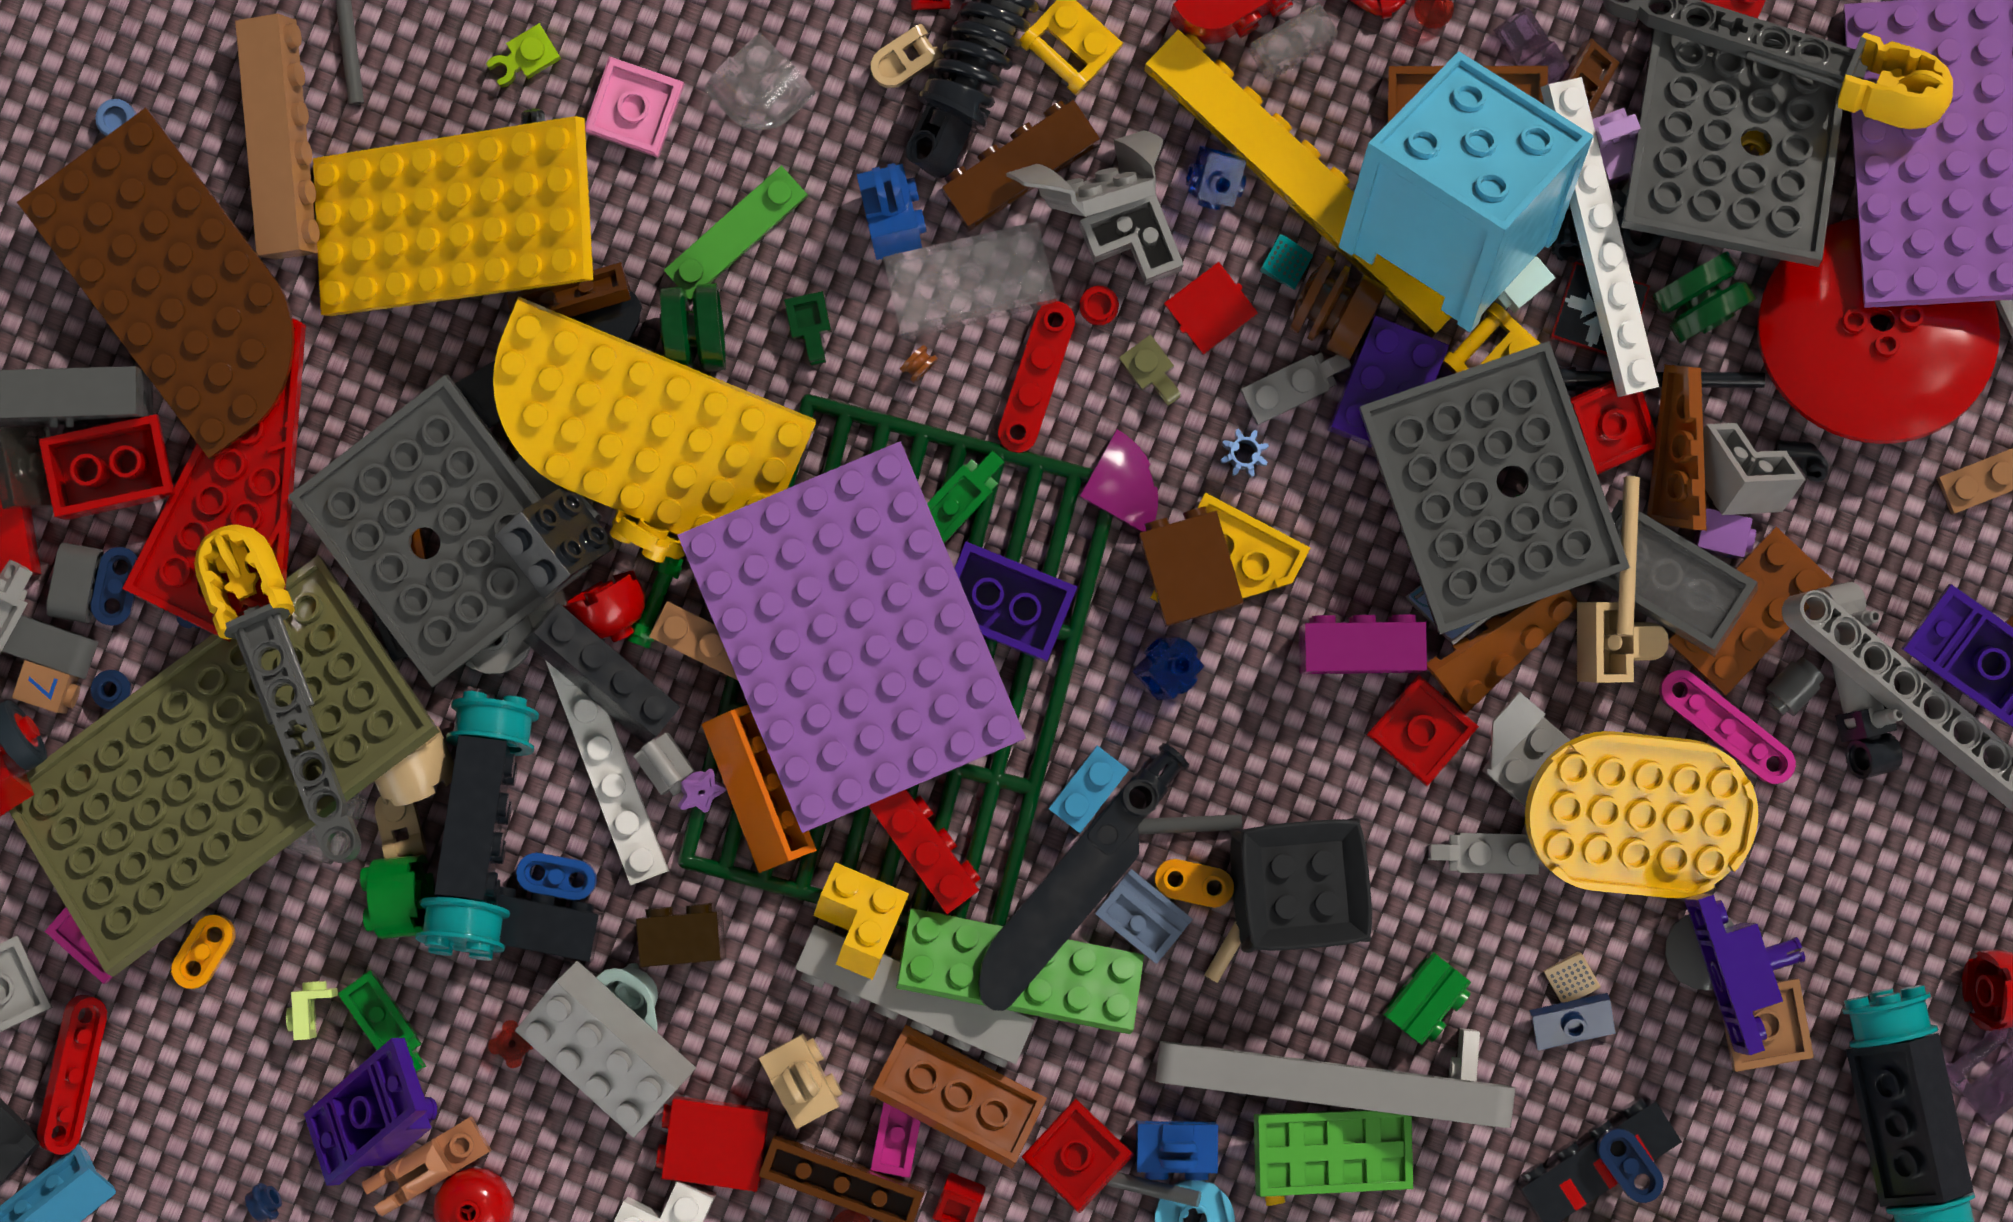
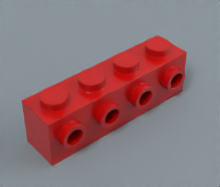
M906 789L868 805L946 914L980 891L975 883L981 880V877L968 860L962 864L952 852V850L958 847L944 827L939 831L935 829L928 819L934 813L921 795L914 799Z

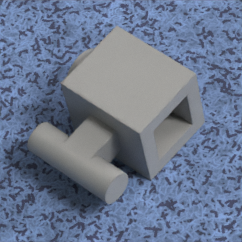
M664 733L656 740H651L641 748L642 750L633 755L661 795H665L669 791L673 796L678 795L682 792L681 782L687 776L696 772L669 733Z

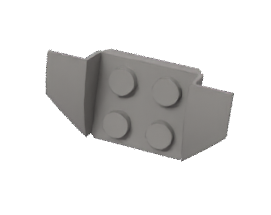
M1145 130L1114 139L1119 171L1118 168L1102 169L1095 172V178L1087 181L1081 178L1065 181L1056 172L1040 164L1008 172L1006 177L1024 186L1039 188L1040 196L1045 199L1047 205L1052 209L1087 217L1156 195L1154 166L1162 148L1163 139Z
M1518 691L1506 707L1493 719L1490 759L1482 771L1525 807L1528 791L1537 771L1555 750L1569 742L1570 739L1544 718L1545 713Z

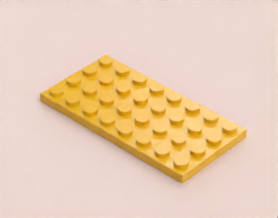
M572 116L313 158L314 186L316 190L315 212L320 232L317 250L321 315L336 316L593 280L585 118Z

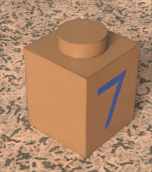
M24 660L12 698L55 713L67 714L68 708L75 706L80 694V686L77 685L79 677Z

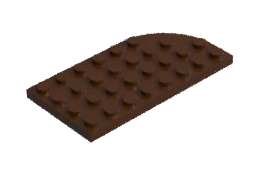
M145 107L17 201V203L207 457L212 459L263 421L280 398L286 386L294 356L293 319L287 297L278 281L149 109Z

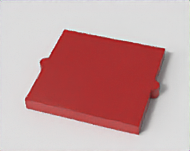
M1217 262L1164 302L1166 308L1179 323V331L1189 336L1202 355L1206 354L1258 314L1241 291L1242 285L1240 283L1236 284L1220 262Z

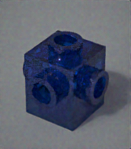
M1200 146L1196 162L1191 163L1187 171L1186 185L1189 186L1188 192L1198 199V205L1205 208L1220 210L1221 205L1234 207L1236 198H1240L1245 189L1246 176L1243 172L1246 160L1234 153Z
M1161 637L1153 641L1145 649L1144 654L1146 657L1132 672L1157 700L1174 699L1178 694H1184L1190 690L1198 680L1196 675L1205 666L1196 657L1198 655L1196 648L1186 639L1180 637Z

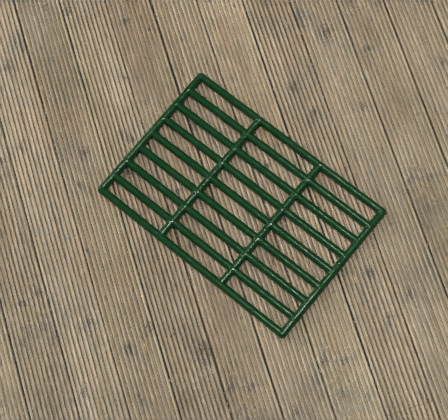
M806 394L801 398L798 409L799 413L813 418L814 412L837 417L822 474L841 466L852 422L875 427L868 454L887 447L890 432L913 437L908 460L917 481L919 480L928 443L932 442L951 447L941 488L964 464L967 452L987 457L994 451L1004 462L1028 468L1005 553L1006 558L1018 563L1022 555L1043 472L1066 478L1042 568L1043 573L1055 578L1057 577L1081 483H1088L1095 469L1028 451L1012 452L1001 444L812 394ZM802 456L793 474V477L789 483L788 488L795 485ZM1004 464L992 476L998 485L975 512L968 542L981 548L984 544ZM1100 508L1069 625L1062 624L1057 639L1063 640L1064 644L1028 779L1005 773L1012 745L993 753L989 769L967 763L945 773L947 775L933 824L937 831L943 827L947 832L949 830L962 778L985 784L965 861L968 860L977 873L979 872L1000 789L1024 794L989 924L1004 926L1008 918L1113 520V515ZM984 638L994 660L998 643ZM1021 652L1009 693V699L1018 720L1035 658ZM728 675L716 717L747 705L736 702L740 683ZM708 744L701 771L706 772L708 769H713L716 779L718 766ZM919 784L907 789L914 799L917 796ZM696 806L691 808L677 860L681 868L799 900L818 903L823 889L810 885L827 823L809 830L817 851L801 857L794 882L772 876L774 868L759 873L758 870L756 872L734 866L743 832L734 808H732L719 860L715 861L696 856L706 813ZM869 806L855 811L841 865L856 870L871 814ZM890 835L878 880L893 886L901 850ZM920 877L911 908L927 911L932 893ZM972 897L952 910L950 916L966 919ZM902 910L897 926L906 928L909 912Z

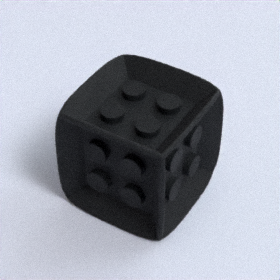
M1359 818L1303 821L1248 829H1231L1230 864L1231 878L1234 884L1233 901L1236 924L1239 928V937L1242 944L1241 950L1243 952L1251 953L1256 949L1268 951L1298 950L1371 941L1372 902L1366 844Z

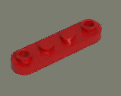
M1048 302L1036 314L998 429L1000 444L1009 451H1029L1036 443L1075 326L1074 313L1063 302ZM1052 314H1059L1063 319V323L1059 327H1052L1048 323V317ZM1014 426H1022L1026 434L1024 438L1016 440L1010 435L1011 429Z
M78 995L72 998L64 1009L37 1129V1139L40 1142V1146L57 1155L71 1152L79 1143L107 1021V1009L104 1003L89 995ZM84 1008L85 1015L81 1020H79V1012L81 1011V1009ZM58 1126L59 1132L52 1138L53 1129Z

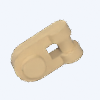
M923 24L911 28L881 48L873 56L871 73L874 80L880 86L885 88L899 87L922 71L934 66L937 60L943 59L944 56L937 46L933 47L927 39L929 33ZM914 46L920 56L910 61L904 51Z
M380 796L375 804V816L384 857H404L412 854L413 856L427 855L426 843L415 802L403 806H394L390 800L388 805H386ZM407 827L409 839L396 842L394 831Z

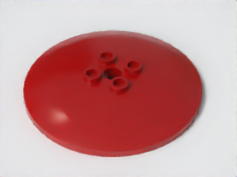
M1858 218L1827 226L1823 258L1819 267L1781 260L1768 280L1758 312L1757 329L1761 356L1773 384L1782 397L1799 414L1816 426L1837 436L1864 443L1894 444L1908 442L1938 432L1953 423L1974 404L1984 390L1993 372L1999 350L2000 327L1995 301L1864 308ZM1875 315H1884L1890 319L1892 328L1888 331H1879L1872 326L1871 318Z

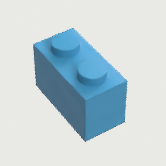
M1097 745L1048 809L1078 833H1081L1129 769Z

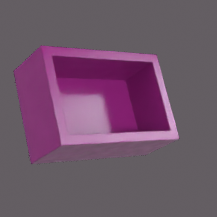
M1317 615L1308 618L1309 623L1299 627L1300 674L1420 673L1427 670L1426 622H1416V615H1392V617H1388V622H1376V615H1352V617H1348V623H1336L1335 615Z

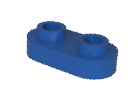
M545 853L526 855L521 859L516 870L517 880L525 890L564 899H584L592 894L597 884L596 872L587 862ZM535 865H541L545 870V876L541 880H535L531 875V870ZM575 872L581 873L584 877V883L579 888L572 886L570 882V877Z

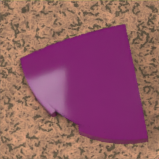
M1117 429L1080 498L1113 515L1115 519L1137 531L1144 532L1146 531L1144 524L1156 519L1158 488L1154 486L1149 469L1151 464L1141 448L1126 434Z

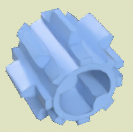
M1236 429L1235 442L1223 440L1221 445L1229 451V454L1220 461L1221 463L1231 462L1234 466L1232 476H1236L1239 470H1246L1248 476L1252 478L1254 476L1255 464L1260 466L1267 465L1268 462L1260 454L1269 445L1268 443L1258 444L1255 440L1257 436L1256 430L1251 433L1250 437H1244L1242 432ZM1245 443L1254 449L1255 453L1250 457V463H1241L1235 458L1234 454L1239 450V444Z

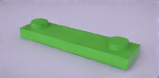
M781 165L666 267L664 272L678 287L682 286L687 293V297L692 301L693 292L697 285L711 284L808 197V194Z

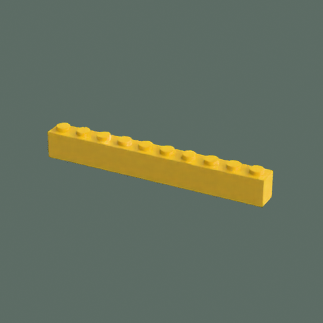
M1178 29L1146 62L1144 71L1363 275L1387 286L1385 295L1433 338L1451 318V316L1441 310L1445 297L1379 254H1376L1374 263L1371 265L1357 255L1353 254L1351 256L1339 248L1354 194L1347 186L1350 183L1349 179L1334 166L1329 170L1319 160L1321 154L1310 142L1304 139L1300 143L1290 133L1292 127L1281 115L1274 113L1271 116L1261 106L1263 100L1249 86L1242 89L1232 79L1234 73L1224 62L1219 59L1213 62L1203 52L1206 47L1196 36L1190 34L1185 36Z

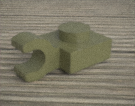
M1151 334L1119 357V361L1142 391L1152 384L1167 406L1181 397L1178 388L1166 375L1174 368V365Z

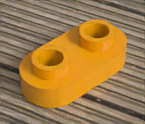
M1169 859L1163 862L1155 873V885L1159 892L1175 900L1215 908L1225 905L1231 899L1234 892V884L1230 875L1216 867L1179 859ZM1173 871L1180 872L1183 877L1182 883L1177 887L1171 886L1167 880L1168 875ZM1211 880H1217L1221 884V891L1217 895H1210L1207 892L1206 887Z
M213 914L201 918L196 923L172 962L171 972L177 984L187 989H195L206 985L212 979L235 941V927L227 917ZM213 927H218L222 931V938L218 942L210 938L209 933ZM192 961H197L201 966V971L197 976L190 974L188 966Z

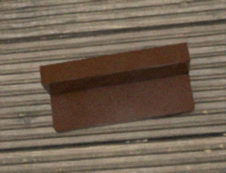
M619 262L593 270V280L525 289L508 294L507 300L510 314L519 296L570 318L631 300L629 292L631 289L622 263Z

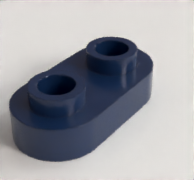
M124 547L112 548L104 553L99 563L91 601V611L100 623L108 626H117L129 619L133 610L136 595L122 589L138 558L130 549ZM119 560H125L128 564V571L123 575H118L114 571V565ZM110 599H117L120 603L119 611L114 614H110L106 610V603Z
M1612 1128L1605 1131L1598 1140L1597 1153L1618 1185L1629 1198L1636 1202L1648 1203L1655 1200L1662 1192L1664 1185L1663 1176L1637 1138L1622 1128ZM1615 1141H1621L1624 1145V1150L1620 1155L1615 1156L1610 1151L1611 1144ZM1639 1174L1647 1176L1648 1181L1643 1188H1636L1634 1184V1179Z

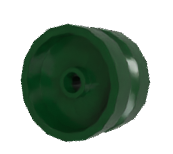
M1728 251L1702 264L1651 296L1661 313L1669 314L1684 305L1687 306L1688 311L1675 318L1670 325V329L1679 344L1700 332L1706 334L1736 316L1734 312L1756 299L1747 282H1736L1724 290H1721L1719 284L1735 275L1738 269Z
M712 283L696 286L693 292V310L689 308L687 293L682 286L662 288L660 292L661 314L659 319L662 347L665 350L666 358L693 368L694 348H697L699 362L705 372L726 370L725 334L718 284Z

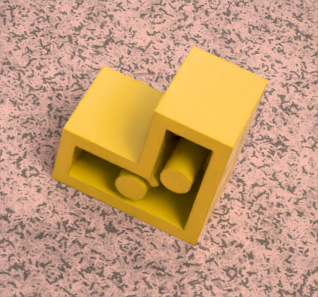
M835 862L821 892L813 916L849 931L842 945L836 965L873 980L909 893Z

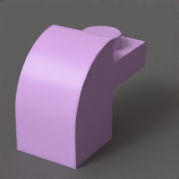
M1622 108L1592 119L1609 186L1629 179L1635 137L1641 129L1636 114L1627 116L1625 109Z

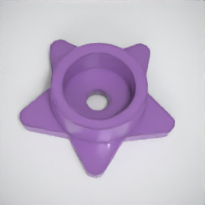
M708 769L706 772H694L681 782V790L684 796L679 802L678 807L681 810L696 806L706 813L710 809L712 800L724 793L726 787L722 783L715 782L713 769Z

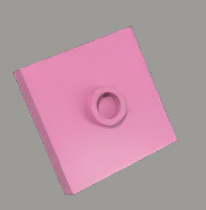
M609 56L585 123V133L659 158L685 85L684 82Z

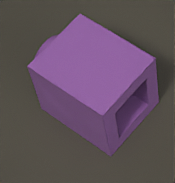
M1706 508L1707 531L1695 530L1692 543L1713 555L1735 560L1744 558L1745 552L1750 553L1755 542L1756 530L1751 529L1753 519L1739 515H1722L1720 511Z

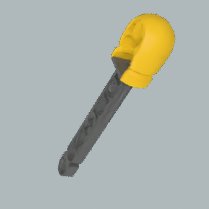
M1603 0L1604 8L1608 13L1635 23L1638 18L1647 27L1839 88L1841 90L1838 98V108L1852 113L1862 110L1865 117L1898 128H1926L1938 122L1952 101L1953 78L1948 67L1936 56L1894 41L1884 45L1881 38L1875 35L1864 33L1859 40L1857 48L1853 49L1701 0H1630L1625 3L1615 0ZM1655 3H1662L1670 11L1666 14L1658 15L1653 13L1649 6ZM1692 15H1699L1704 17L1708 23L1701 27H1695L1687 22V18ZM1715 23L1720 24L1717 31H1713ZM1733 30L1740 31L1737 36L1729 35ZM1774 39L1781 42L1784 48L1779 51H1770L1762 43L1766 40ZM1808 51L1815 52L1821 56L1822 60L1814 64L1808 63L1801 58V54ZM1867 70L1880 74L1876 84L1863 80Z
M241 525L220 527L203 538L197 548L194 562L196 576L208 609L211 613L215 614L213 622L220 638L227 640L236 639L268 725L274 724L307 815L318 826L313 831L322 853L337 863L351 862L360 852L361 840L353 818L347 815L348 805L311 710L315 703L283 620L293 614L295 608L289 592L284 590L286 584L275 555L266 538L255 529ZM247 564H250L257 569L262 580V592L268 596L270 604L263 607L259 605L243 611L244 615L238 617L236 611L230 606L227 593H235L240 601L257 594L255 585L259 576L256 572H249ZM221 573H227L230 582L224 580L221 577ZM276 649L281 655L280 664L273 670H264L261 664L262 656L268 650ZM282 686H292L295 693L294 700L288 706L279 707L275 702L276 692ZM296 724L307 728V731L302 733L303 741L311 749L315 746V750L303 751L301 743L294 738H290V735L295 733L294 726ZM311 759H319L323 768L321 775L315 780H306L302 772L303 766ZM324 796H333L337 805L335 812L329 817H320L316 810L318 801ZM338 833L348 834L351 842L348 851L342 855L333 854L330 847L332 838Z

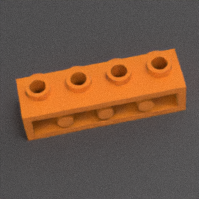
M749 705L728 711L702 723L704 733L758 872L761 873L817 851L810 832L802 833Z

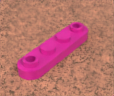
M1686 670L1672 671L1663 677L1659 686V695L1663 703L1765 783L1779 784L1787 781L1793 775L1796 767L1793 753L1701 679ZM1675 683H1681L1685 687V694L1681 698L1676 697L1672 692ZM1772 756L1779 761V767L1774 772L1770 771L1766 766L1768 758Z

